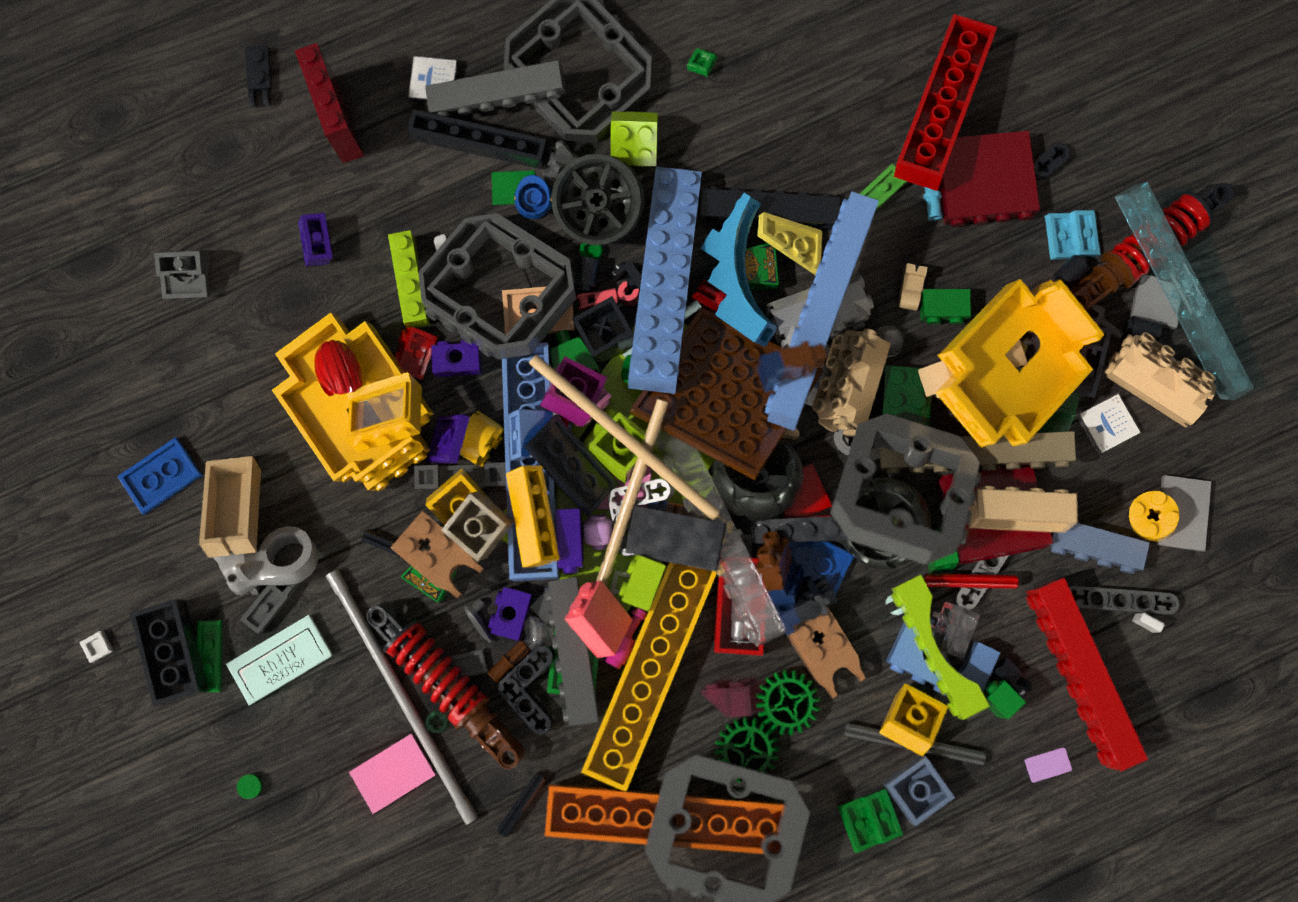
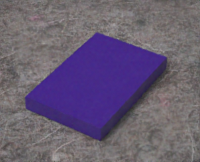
M465 415L439 416L426 461L432 463H457L470 417Z

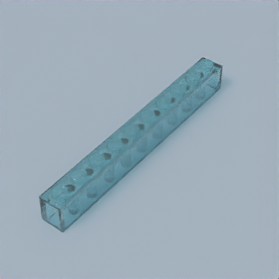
M1148 182L1133 185L1116 195L1115 199L1202 366L1206 371L1211 372L1215 376L1214 384L1217 386L1216 392L1219 398L1236 400L1252 390L1254 387Z

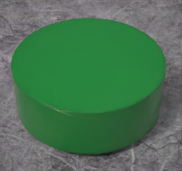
M582 243L579 250L581 257H590L600 260L603 253L601 245Z
M255 774L245 775L237 783V792L245 799L257 797L263 789L261 778Z

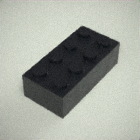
M174 599L131 612L130 616L152 706L166 705L209 692L186 600Z

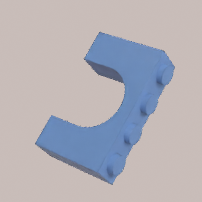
M930 619L931 628L935 622V620ZM903 623L886 659V662L891 664L889 669L902 675L905 671L913 675L911 678L913 681L925 685L927 682L934 686V691L942 694L936 684L939 681L936 674L930 672L923 658V650L920 651L913 638L916 635L912 628L908 629L905 623ZM973 642L964 664L957 672L966 679L977 683L983 692L1000 652L980 642Z

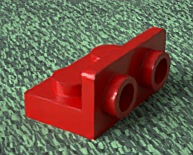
M408 327L401 331L398 338L400 345L393 356L405 373L408 372L413 378L423 380L432 354L431 346L435 345L437 336L414 327Z

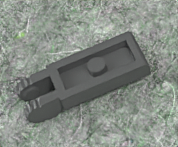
M300 583L290 584L284 591L278 588L280 585H267L240 620L260 635Z

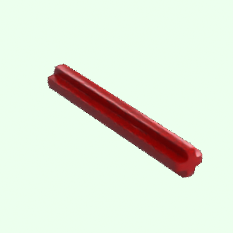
M926 573L923 576L927 587L1018 588V576Z

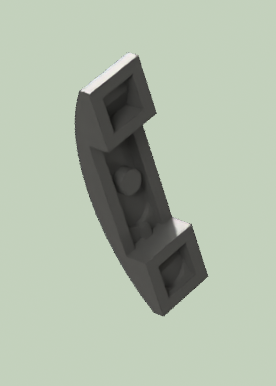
M505 462L485 463L483 467L480 465L414 466L415 490H437L461 468L481 489L505 487L506 465Z

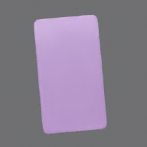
M1065 748L1025 759V764L1033 783L1072 770Z

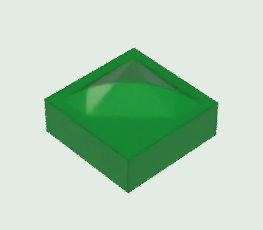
M696 48L687 63V70L708 77L717 61V55Z

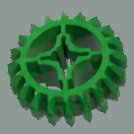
M782 670L783 678H780L779 674L774 672L775 681L766 677L765 680L769 686L766 687L762 684L759 686L761 690L765 691L764 695L756 694L757 698L763 699V703H756V707L764 708L763 711L758 713V716L763 717L767 715L763 723L767 725L772 721L773 724L770 728L772 731H775L777 726H780L779 734L781 735L785 733V728H788L789 735H794L793 727H796L797 731L802 733L801 724L810 728L811 724L807 719H817L815 715L811 714L812 710L820 711V707L813 706V702H820V698L812 697V694L817 693L818 689L812 688L810 690L808 688L812 685L813 681L808 680L804 684L803 681L806 675L801 674L796 679L797 672L792 670L790 677H788L787 670ZM784 683H795L803 689V692L791 695L787 688H785ZM777 686L780 695L779 700L772 706H769L770 694ZM785 695L790 699H795L791 710L787 706H780L782 701H784ZM807 698L806 710L799 718L796 710L797 705ZM785 710L791 717L792 722H781L772 713Z
M744 717L742 720L743 725H740L737 719L733 720L735 728L732 729L729 724L725 725L726 729L729 730L727 735L723 731L719 732V735L724 737V740L715 741L717 745L722 746V749L714 750L715 754H722V757L718 758V760L730 763L727 755V749L739 753V766H748L752 758L764 759L763 762L754 770L768 773L764 770L767 766L771 770L775 769V766L769 762L770 760L778 761L779 759L777 756L772 755V752L779 751V747H772L771 745L778 740L776 737L768 738L773 730L768 729L764 732L763 729L766 726L764 722L759 727H756L757 719L753 718L751 725H748V719ZM748 730L743 742H729L736 733ZM755 732L764 739L766 752L755 748ZM749 743L750 748L758 754L752 753L745 757L744 760V753L735 747L741 748ZM737 778V782L741 783L742 778Z

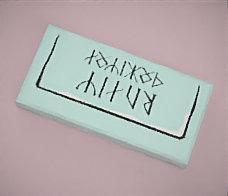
M307 615L226 665L248 705H252L334 655L312 616Z

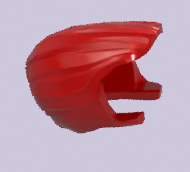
M332 339L319 346L314 357L315 374L321 388L328 396L352 393L362 387L363 372L355 354L348 345L340 340Z

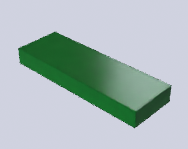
M222 620L197 621V646L209 692L222 691Z

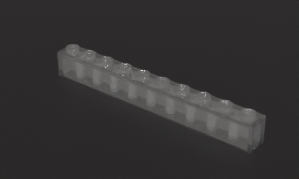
M659 430L656 448L657 450H662L664 454L663 462L721 512L714 520H711L684 496L683 504L688 513L691 512L695 518L727 524L718 572L716 571L719 577H723L726 583L724 585L725 592L729 599L733 598L737 606L735 607L737 617L740 621L744 620L747 638L758 647L782 636L786 632L782 621L698 450Z

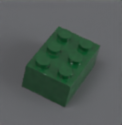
M885 366L883 368L880 379L879 416L890 414L929 427L931 396L926 397L918 370L922 368Z

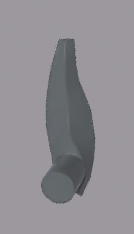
M477 599L471 606L465 605L464 609L476 630L484 639L491 643L492 639L484 626L483 619L477 614L485 604L480 599Z

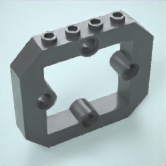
M550 0L505 40L504 71L526 67L523 63L542 46L548 50L558 48L562 41L561 30L579 15L602 39L604 48L609 52L615 53L634 72L619 86L613 83L602 85L598 93L599 103L579 121L558 101V98H540L538 102L530 103L565 141L597 143L611 131L612 111L633 112L650 97L652 54L646 46H640L635 35L630 30L626 31L621 26L622 23L615 14L611 15L606 10L607 7L602 0ZM548 32L555 33L552 37L545 36ZM611 35L618 36L616 40H610L608 37ZM608 95H613L616 97L612 101H607L605 99V97Z
M498 213L465 218L418 272L421 301L425 308V314L432 320L438 319L443 322V326L450 332L456 331L461 334V338L468 344L474 343L479 346V350L486 356L490 357L492 355L498 360L532 354L576 300L570 259ZM488 238L511 251L518 267L528 269L534 266L553 278L538 297L529 295L521 300L519 308L522 317L507 335L479 318L472 307L461 306L442 293L454 278L466 279L471 276L474 268L471 258ZM531 309H537V311L533 313H528V311ZM465 320H471L469 323L463 324Z
M890 414L881 415L858 424L831 514L848 540L927 565L955 553L959 544L964 545L968 531L964 530L965 525H969L973 511L969 510L970 505L973 506L977 496V492L973 491L974 486H978L981 478V473L978 472L980 462L960 436ZM872 445L904 454L905 462L912 467H922L926 462H930L955 470L951 487L941 504L943 519L939 532L913 524L912 516L904 510H894L887 516L855 505L859 490L869 487L876 470L875 463L869 458Z
M695 753L665 771L645 846V853L662 883L667 884V889L680 892L681 888L691 891L690 895L703 899L705 895L714 897L715 902H774L791 890L810 812L790 779ZM691 775L726 784L730 794L736 798H743L752 791L784 800L776 833L766 834L761 841L762 851L769 859L763 886L724 876L722 871L717 868L703 870L669 860L675 833H684L691 825L690 814L683 807ZM743 778L745 780L744 789L740 791L734 790L732 787L733 780ZM677 813L683 814L686 818L684 824L681 826L674 825L671 821L673 815ZM773 840H777L781 844L780 849L775 853L768 851V844ZM712 876L720 879V884L716 888H710L707 885V880Z

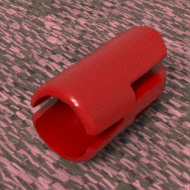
M703 279L701 285L698 286L696 292L692 295V299L717 312L719 304L725 299L727 294Z

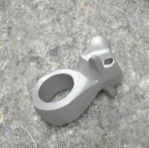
M286 526L270 533L254 553L235 555L233 551H230L228 556L213 557V559L219 564L220 570L233 593L244 595L250 592L253 596L260 595L259 585H290L302 582L317 567L319 555L316 544L312 542L305 531L297 527ZM292 543L303 545L302 555L296 562L285 567L274 565L275 555L281 548Z

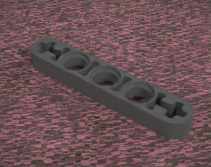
M1082 586L1069 587L1071 593L1073 590L1074 595H1084V600H1075L1078 608L1163 615L1173 614L1179 609V600L1171 593ZM1093 592H1098L1102 596V601L1099 605H1094L1090 601V596ZM1118 593L1125 597V604L1122 607H1118L1114 603V597ZM1141 595L1146 596L1149 600V605L1145 609L1140 608L1137 603ZM1166 599L1172 603V606L1167 607V610L1166 606H1155L1156 601H1166Z

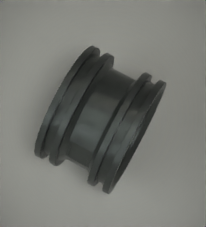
M602 154L585 155L570 162L559 173L552 191V209L561 228L572 238L591 245L607 244L629 234L638 224L645 205L644 189L636 172L625 162ZM592 172L598 173V180L592 181L590 174ZM615 179L619 180L621 184L618 189L612 186V182ZM576 187L581 189V195L578 197L572 193ZM596 193H599V196L604 198V201L600 202L599 207L597 203L593 204L592 199L596 197ZM618 203L625 205L623 212L617 210ZM584 211L586 213L585 219L580 220L577 217V213ZM600 219H607L608 224L606 227L600 226Z

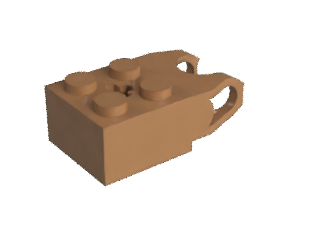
M422 511L391 546V549L433 585L447 590L455 597L460 598L462 594L457 590L452 580L454 570L463 565L469 566L479 573L484 569L476 563L473 557L442 531V526ZM428 540H430V550L428 551L424 549V551H422L423 542H427Z
M827 606L829 614L824 616L820 614L816 619H807L793 626L795 632L787 637L813 679L826 689L831 698H835L838 695L834 690L832 679L837 669L841 667L847 668L859 681L864 680L865 676L861 671L857 653ZM815 631H817V634H822V642L820 644L812 641L815 637L813 634Z

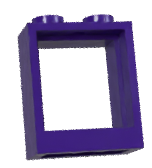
M580 509L555 510L556 540L560 559L557 560L558 568L564 570L565 574H578L579 569H585L582 512Z

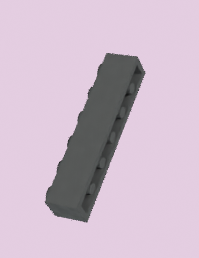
M558 60L425 86L429 113L449 118L450 115L454 114L461 116L470 115L475 110L483 112L492 111L494 107L502 105L503 107L516 106V103L523 101L525 103L538 102V99L545 97L547 99H557L561 97V94H566L563 66Z
M578 578L549 581V587L545 588L546 601H551L552 611H548L550 626H555L556 635H552L553 649H558L559 659H555L557 674L561 673L563 683H559L561 698L565 697L566 707H562L564 722L569 721V726L598 722L599 716L589 650L587 645L565 620L571 604L579 594Z

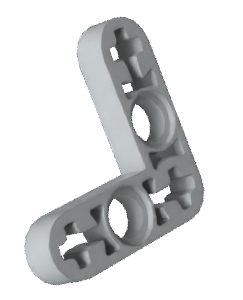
M665 479L642 482L640 487L646 491V497L643 501L636 498L634 506L670 499L675 492V488ZM628 486L615 488L608 496L613 528L623 500L617 502L616 497L625 495ZM666 486L667 491L653 494L652 489ZM632 510V513H631V516H630V519H629L630 524H631V519H632L633 510ZM630 524L626 528L625 532H629ZM624 535L619 552L624 556H631L633 554L625 553V543H627L628 535Z

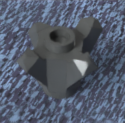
M563 140L557 141L555 146L548 149L547 165L550 167L544 169L542 173L543 178L546 180L556 179L566 165L579 158Z

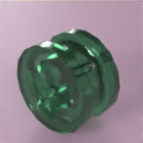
M441 711L432 712L426 718V727L433 733L444 731L449 723L447 715ZM435 715H438L439 719L443 720V726L439 725L440 729H435V725L431 724V719H435Z

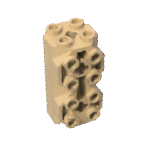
M863 329V332L846 330L843 335H837L832 341L826 361V366L831 370L832 375L824 377L820 381L812 406L819 416L818 424L829 431L836 432L837 429L844 430L843 435L854 436L858 424L869 419L891 344L889 341L876 336L877 333L873 330Z
M1147 332L1135 336L1129 334L1121 344L1123 348L1119 352L1115 351L1109 358V365L1104 371L1107 378L1184 427H1188V424L1192 425L1207 408V398L1212 400L1215 395L1217 386L1214 384L1216 378L1211 372L1201 370L1188 358L1176 361L1173 357L1175 351L1170 346L1162 345Z

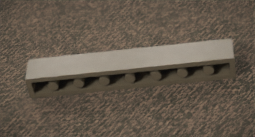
M1074 432L1036 433L1027 443L1012 446L1004 435L995 444L983 447L972 436L961 437L980 462L979 467H982L983 471L996 470V466H1006L1007 470L1021 469V465H1031V469L1045 468V464H1055L1056 468L1070 467V463L1076 461ZM880 447L881 470L886 471L888 475L900 474V470H910L911 474L924 473V469H934L935 473L948 472V468L926 462L922 467H912L905 462L904 454Z

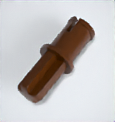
M519 641L506 655H501L502 659L487 672L489 676L498 683L530 651L529 646L524 641Z

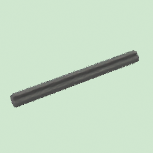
M846 723L844 734L846 736L908 749L880 734V729ZM936 741L933 742L926 752L979 765H984L986 759L985 752Z

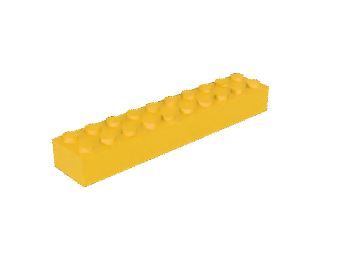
M669 562L581 773L625 792L627 791L717 571Z

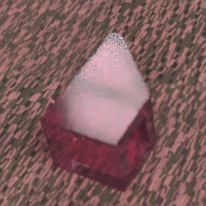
M743 682L729 683L727 688H720V684H706V689H701V695L726 717L752 716L749 686H744Z

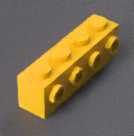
M542 465L522 466L506 473L523 568L543 566L560 560Z

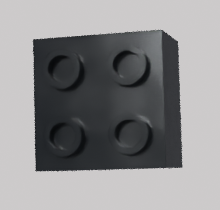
M613 296L572 318L590 354L598 365L633 346L634 334Z

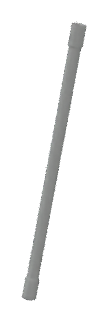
M338 569L326 575V578L332 589L340 598L454 800L466 825L478 818L473 806L461 790L349 592Z

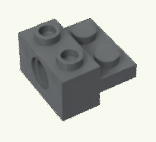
M209 250L154 253L156 276H160L162 299L210 297L208 273H211ZM180 274H188V275H191V276H190V277H178L177 275H180Z

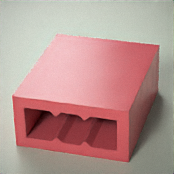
M602 581L583 584L565 617L568 624L597 658L616 655L633 621Z

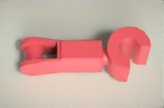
M627 281L619 286L618 291L613 288L598 292L582 293L576 296L580 302L578 309L579 311H586L613 296L617 304L618 300H621L626 306H634L639 301L640 291L639 288L634 289L631 295H625L629 291ZM595 298V303L589 304L588 299Z

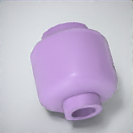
M606 514L588 516V519L583 523L584 542L592 545L594 550L606 549L614 529L612 520L607 518Z

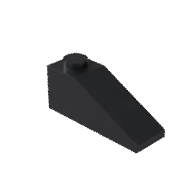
M1099 327L1105 335L1099 341L1084 345L1080 349V354L1086 358L1093 370L1073 392L1095 398L1112 329Z

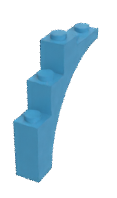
M743 193L736 202L729 218L723 223L721 231L718 232L712 229L710 234L706 236L701 249L720 261L717 267L713 269L708 280L709 283L727 294L725 299L719 304L715 315L753 342L766 347L778 327L764 315L756 304L749 289L745 268L747 237L761 203Z

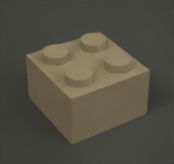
M477 491L467 496L443 527L442 531L476 561H480L490 555L515 521L483 493Z

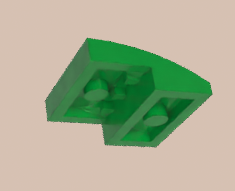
M886 789L869 793L837 806L853 850L856 853L877 844H884L903 835Z

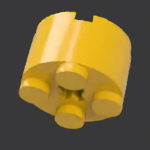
M477 411V414L474 413L469 418L460 455L475 465L483 467L490 457L488 455L492 448L496 449L501 443V435L504 432V428L491 418Z
M1161 491L1143 493L1130 506V525L1133 531L1145 540L1157 542L1165 540L1175 532L1178 526V506L1170 496ZM1150 512L1160 514L1158 516V521H1155L1154 519H1148L1150 517Z

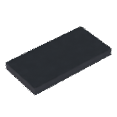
M557 414L552 416L523 446L586 516L591 515L619 484Z
M634 506L625 553L718 572L727 524Z

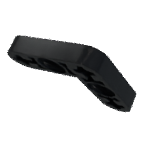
M547 644L540 645L501 680L498 687L501 696L531 730L539 735L546 734L552 729L554 719L527 686L555 660V651ZM546 651L548 653L547 660L544 659L537 665L534 661L541 656L540 652ZM524 665L532 668L533 675L531 678H526L522 675L521 669ZM507 683H513L515 685L513 687V690L509 692L506 690V688L508 687ZM520 692H522L523 695L518 697L515 701L514 697L517 696V694H519ZM522 699H528L532 703L530 711H524L521 708L520 703ZM538 710L539 712L531 719L530 715ZM544 718L547 722L545 726L540 728L538 726L539 719L542 720Z

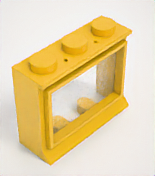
M407 372L360 387L355 392L348 393V433L345 441L357 452H361L420 434L422 386Z

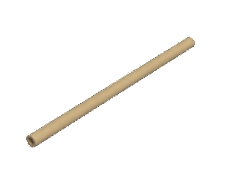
M537 354L531 359L529 364L711 520L718 516L721 512L548 363Z
M657 399L642 443L651 452L653 451L669 403L662 399ZM639 457L637 458L596 580L602 581L606 587L648 466Z

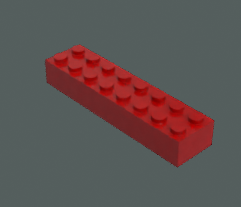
M953 14L898 158L893 177L938 191L997 27Z
M1065 578L1051 580L1027 590V604L1031 610H1035L1038 617L1036 623L1040 631L1045 632L1048 639L1046 645L1051 654L1056 656L1058 661L1056 667L1061 676H1065L1067 680V691L1071 698H1075L1077 702V713L1082 721L1085 720L1088 726V730H1086L1087 735L1099 750L1097 757L1100 763L1106 766V768L1123 771L1148 760Z

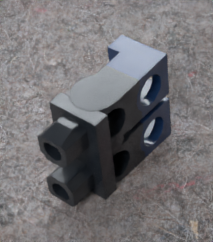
M810 575L803 578L805 582H801V586H799L800 590L796 603L773 605L770 596H767L786 636L795 632L793 626L807 619H816L820 614L822 616L829 614L827 606L838 601L825 576L815 581L811 579Z

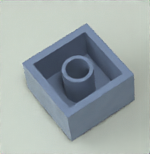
M921 755L882 782L906 818L914 826L955 798L927 757Z

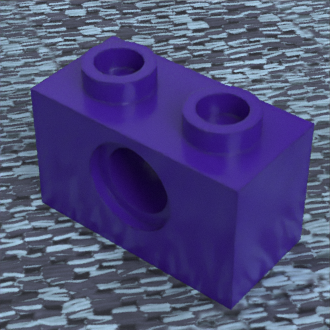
M325 213L301 215L298 226L305 266L329 264L333 257Z
M464 340L460 341L461 344L441 341L437 345L431 346L433 374L435 377L482 374L479 346L474 343L470 345ZM455 353H461V361L457 363L451 362V357Z
M503 587V591H498L495 601L498 609L496 615H491L488 626L492 628L491 633L520 641L533 595ZM507 607H513L516 611V616L512 620H506L504 617V610Z

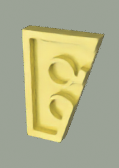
M763 212L760 214L758 237L816 275L819 263L821 262L822 230Z

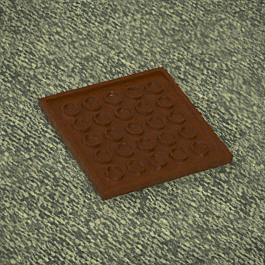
M701 307L682 334L675 394L643 390L631 407L630 414L649 423L657 399L669 402L660 430L755 480L788 429L767 421L769 414L765 413L766 405L770 394H776V391L764 392L757 371L760 356L783 350V348L770 341L766 347L761 346L717 317L715 313ZM817 368L807 397L823 374V368Z

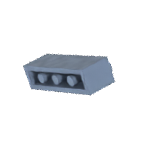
M1076 523L1065 533L1050 532L1053 544L1048 548H1052V553L1065 555L1066 553L1074 554V559L1086 562L1089 559L1096 560L1099 566L1111 568L1114 565L1120 567L1121 572L1128 574L1144 570L1149 542Z

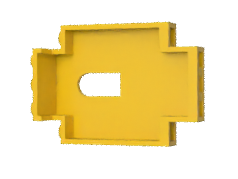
M1021 279L1005 285L938 355L953 374L936 393L981 447L995 444L1002 435L1006 437L1012 446L1027 443L1093 370L1079 350L1084 345L1099 341L1105 334L1061 280L1055 282L1049 280L1037 285L1030 292L1028 286ZM1027 331L1034 332L1040 340V348L1018 372L1005 354Z
M329 313L275 353L290 377L272 389V391L333 481L347 482L353 478L355 482H362L367 490H377L379 492L389 485L388 481L393 477L399 478L408 471L407 467L411 464L422 462L427 457L426 453L430 451V448L420 434L361 452H357L345 441L348 433L349 399L347 394L328 396L321 388L314 368V357L319 346L332 339L340 340L348 345L361 366L363 372L362 387L404 374L405 372L399 366V363L372 324L364 321L349 332L339 316ZM404 388L402 389L401 397H394L391 393L382 395V402L379 404H375L368 399V402L382 422L403 416ZM421 396L422 427L430 421L429 417L434 413Z

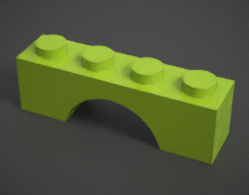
M411 230L388 234L403 323L407 328L430 325V319L425 314V308L421 301L418 273L419 257L415 237Z

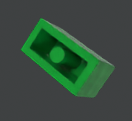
M923 289L921 292L920 322H927L928 325L941 324V321H950L951 325L964 324V321L971 317L970 289Z
M989 680L982 692L989 704L988 709L997 718L1009 720L1026 703L1005 681L993 680L991 682Z

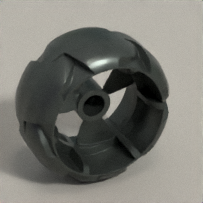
M785 439L783 441L780 440L767 460V463H773L785 473V476H768L767 470L762 468L755 480L747 476L745 480L732 482L730 479L731 467L716 459L714 460L712 474L714 491L720 503L729 512L736 516H746L752 521H765L780 516L787 508L790 509L800 495L804 475L801 459L795 448Z
M889 477L875 478L871 480L869 487L859 490L855 503L856 506L861 507L866 500L876 496L879 510L894 509L898 501L904 502L912 514L913 524L930 529L931 516L926 501L915 488L904 481ZM841 540L851 555L862 564L872 568L894 569L912 561L851 540Z

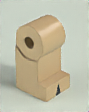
M906 264L901 280L898 299L899 308L917 311L928 267Z

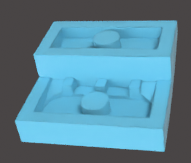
M1094 211L1049 213L1045 216L1050 260L1069 259L1072 255H1082L1085 258L1100 255Z

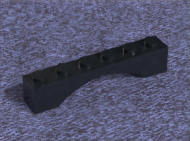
M882 509L871 511L889 516L892 511L897 509ZM781 514L774 519L765 521L750 520L752 544L764 543L762 539L764 533L778 531L780 538L787 537L789 542L848 540L833 515L794 516Z

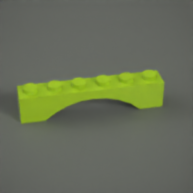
M915 576L892 588L893 594H891V597L897 607L901 606L905 614L902 616L908 629L912 628L916 635L913 638L920 651H924L927 657L925 663L930 672H935L939 680L936 684L943 695H947L950 701L947 705L952 715L964 720L989 707L979 685L956 672L945 661L938 650L930 625L932 595L922 576Z

